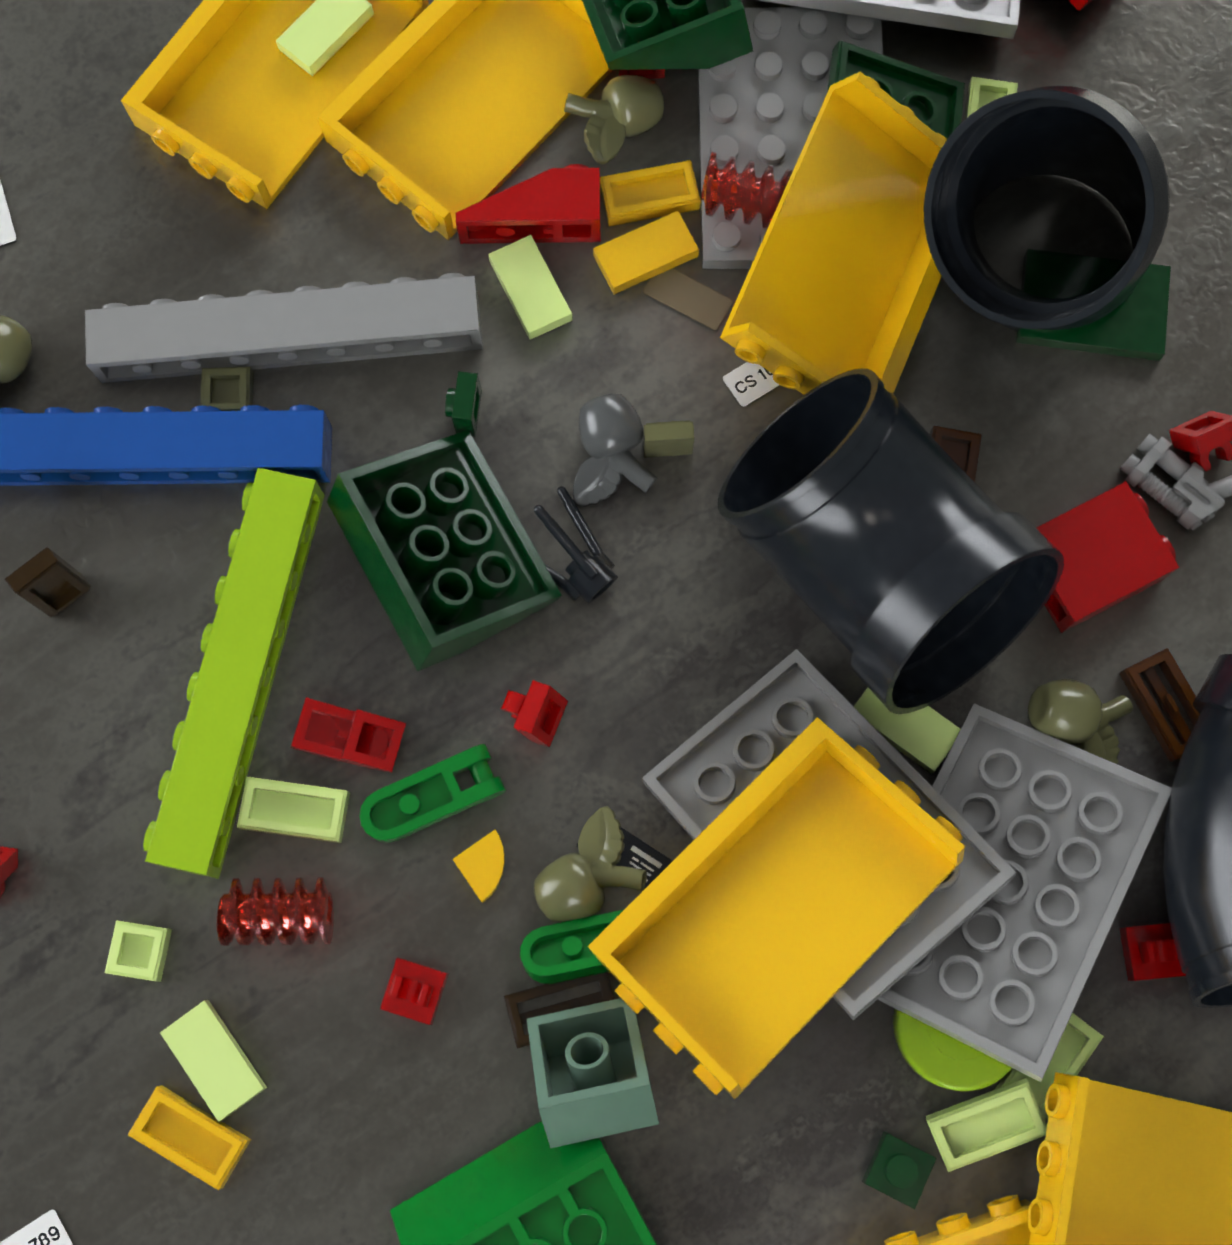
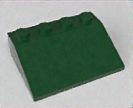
M582 0L609 70L710 69L753 52L745 9L741 0Z
M469 430L338 473L327 503L417 671L465 652L559 600L562 596Z

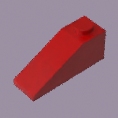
M570 164L564 168H551L456 212L455 222L460 244L513 243L529 235L532 236L535 243L601 242L600 167L589 168L582 164Z

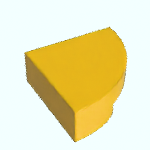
M496 829L452 859L482 903L488 900L496 891L504 871V846Z

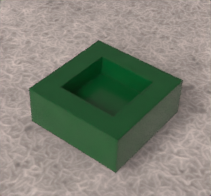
M458 371L456 388H448L445 415L446 417H452L456 434L469 430L471 435L476 437L482 394L478 373Z
M883 1132L862 1182L915 1209L937 1158L887 1132Z

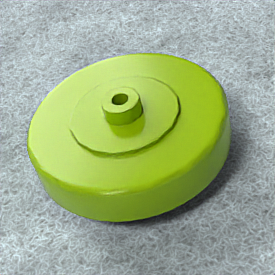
M894 1008L893 1029L899 1051L913 1071L926 1081L949 1090L974 1091L998 1082L1012 1069V1067Z

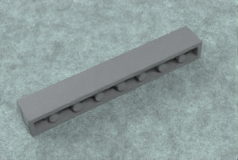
M448 273L440 276L438 279L419 281L414 278L401 277L392 280L390 283L369 285L365 282H349L340 288L321 289L316 286H302L295 289L294 292L283 293L255 290L249 292L246 296L227 298L221 295L209 294L201 296L198 300L182 302L171 299H156L148 305L137 306L109 303L102 306L101 309L85 310L86 365L101 383L202 374V368L251 367L252 370L483 349L479 295L475 276H464L459 273Z

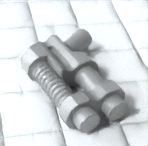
M1149 434L1136 448L1145 455L1142 460L1132 453L1119 469L1128 475L1124 479L1133 487L1138 485L1139 488H1142V491H1146V494H1149L1159 504L1161 503L1163 507L1165 506L1166 510H1170V513L1177 516L1176 521L1187 530L1191 528L1193 531L1203 524L1202 521L1206 523L1214 518V513L1224 506V499L1232 496V475L1209 484L1204 479L1203 467L1196 462L1189 465L1169 449L1172 443L1162 436L1158 440ZM1154 464H1157L1177 480L1171 488L1160 481L1161 479H1158L1156 475L1154 476L1152 472H1149Z

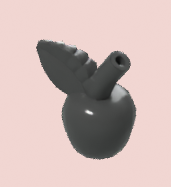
M613 393L596 397L586 402L580 409L579 431L584 449L591 457L582 463L575 477L573 498L576 505L586 507L590 503L594 505L599 503L600 500L608 499L610 494H614L618 490V485L622 482L623 475L643 492L647 493L656 482L657 477L643 467L629 451L640 444L643 438L641 419L634 407L622 394Z

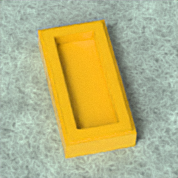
M691 160L600 177V190L609 227L663 217L675 211L684 213L700 210L701 200Z
M675 211L593 248V257L613 295L695 259L699 255V248L679 211Z
M163 1085L156 1086L128 1133V1136L217 1190L223 1189L252 1140L224 1122H218L214 1116Z

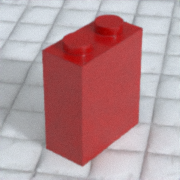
M1126 481L1036 527L1062 553L1064 558V568L1060 580L1044 605L1061 633L1163 581L1179 568L1175 560L1176 553L1171 542L1164 535H1159L1149 519V509L1146 502L1138 493L1131 490Z

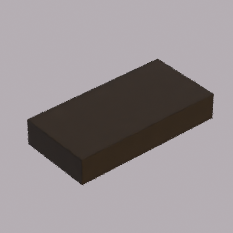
M48 547L4 579L17 595L50 617H55L89 591L91 587L81 573Z

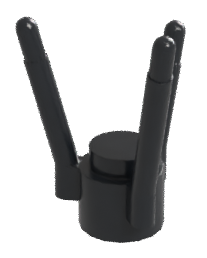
M560 486L557 489V493L591 554L588 551L582 553L543 506L536 505L534 507L535 514L573 559L565 569L571 576L569 579L545 564L555 584L562 588L573 601L582 596L589 604L602 595L616 581L618 576L611 570L615 565L602 551L565 487Z

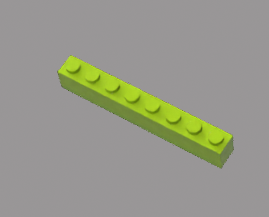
M257 468L254 482H248L244 489L242 510L245 511L243 521L240 529L236 528L231 535L228 554L232 559L227 576L222 575L216 586L215 604L218 605L214 622L213 624L208 623L201 639V651L204 653L199 672L195 671L188 683L187 700L190 701L186 719L178 723L174 732L172 746L176 754L171 771L166 770L161 778L158 799L162 803L156 821L150 822L144 836L143 848L144 851H147L145 862L215 879L220 877L243 794L246 776H248L325 496L314 479Z

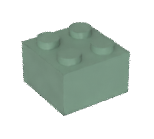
M621 998L527 1018L538 1109L550 1148L659 1124L637 1014Z

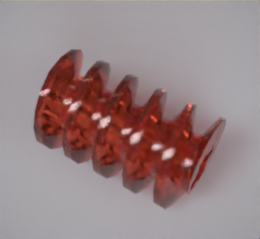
M711 152L701 194V201H704L706 215L713 217L719 206L723 205L724 217L726 220L731 221L738 210L742 209L743 223L750 225L756 215L761 213L762 227L768 229L793 171L787 169L778 182L775 181L773 165H768L761 177H756L755 162L749 161L742 173H738L736 158L730 156L723 169L718 168L717 153Z
M323 877L317 878L313 893H307L303 878H296L292 893H286L282 878H275L270 893H265L260 878H254L249 893H244L239 878H233L229 892L223 894L220 898L217 911V935L222 946H229L234 937L239 945L249 946L254 941L255 936L261 945H271L277 935L282 945H292L298 933L304 945H313L317 940L319 932L325 944L330 945L332 941L334 907L332 895L328 892Z

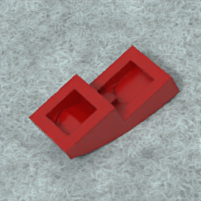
M306 697L290 748L357 766L392 773L406 723L359 709L352 711Z

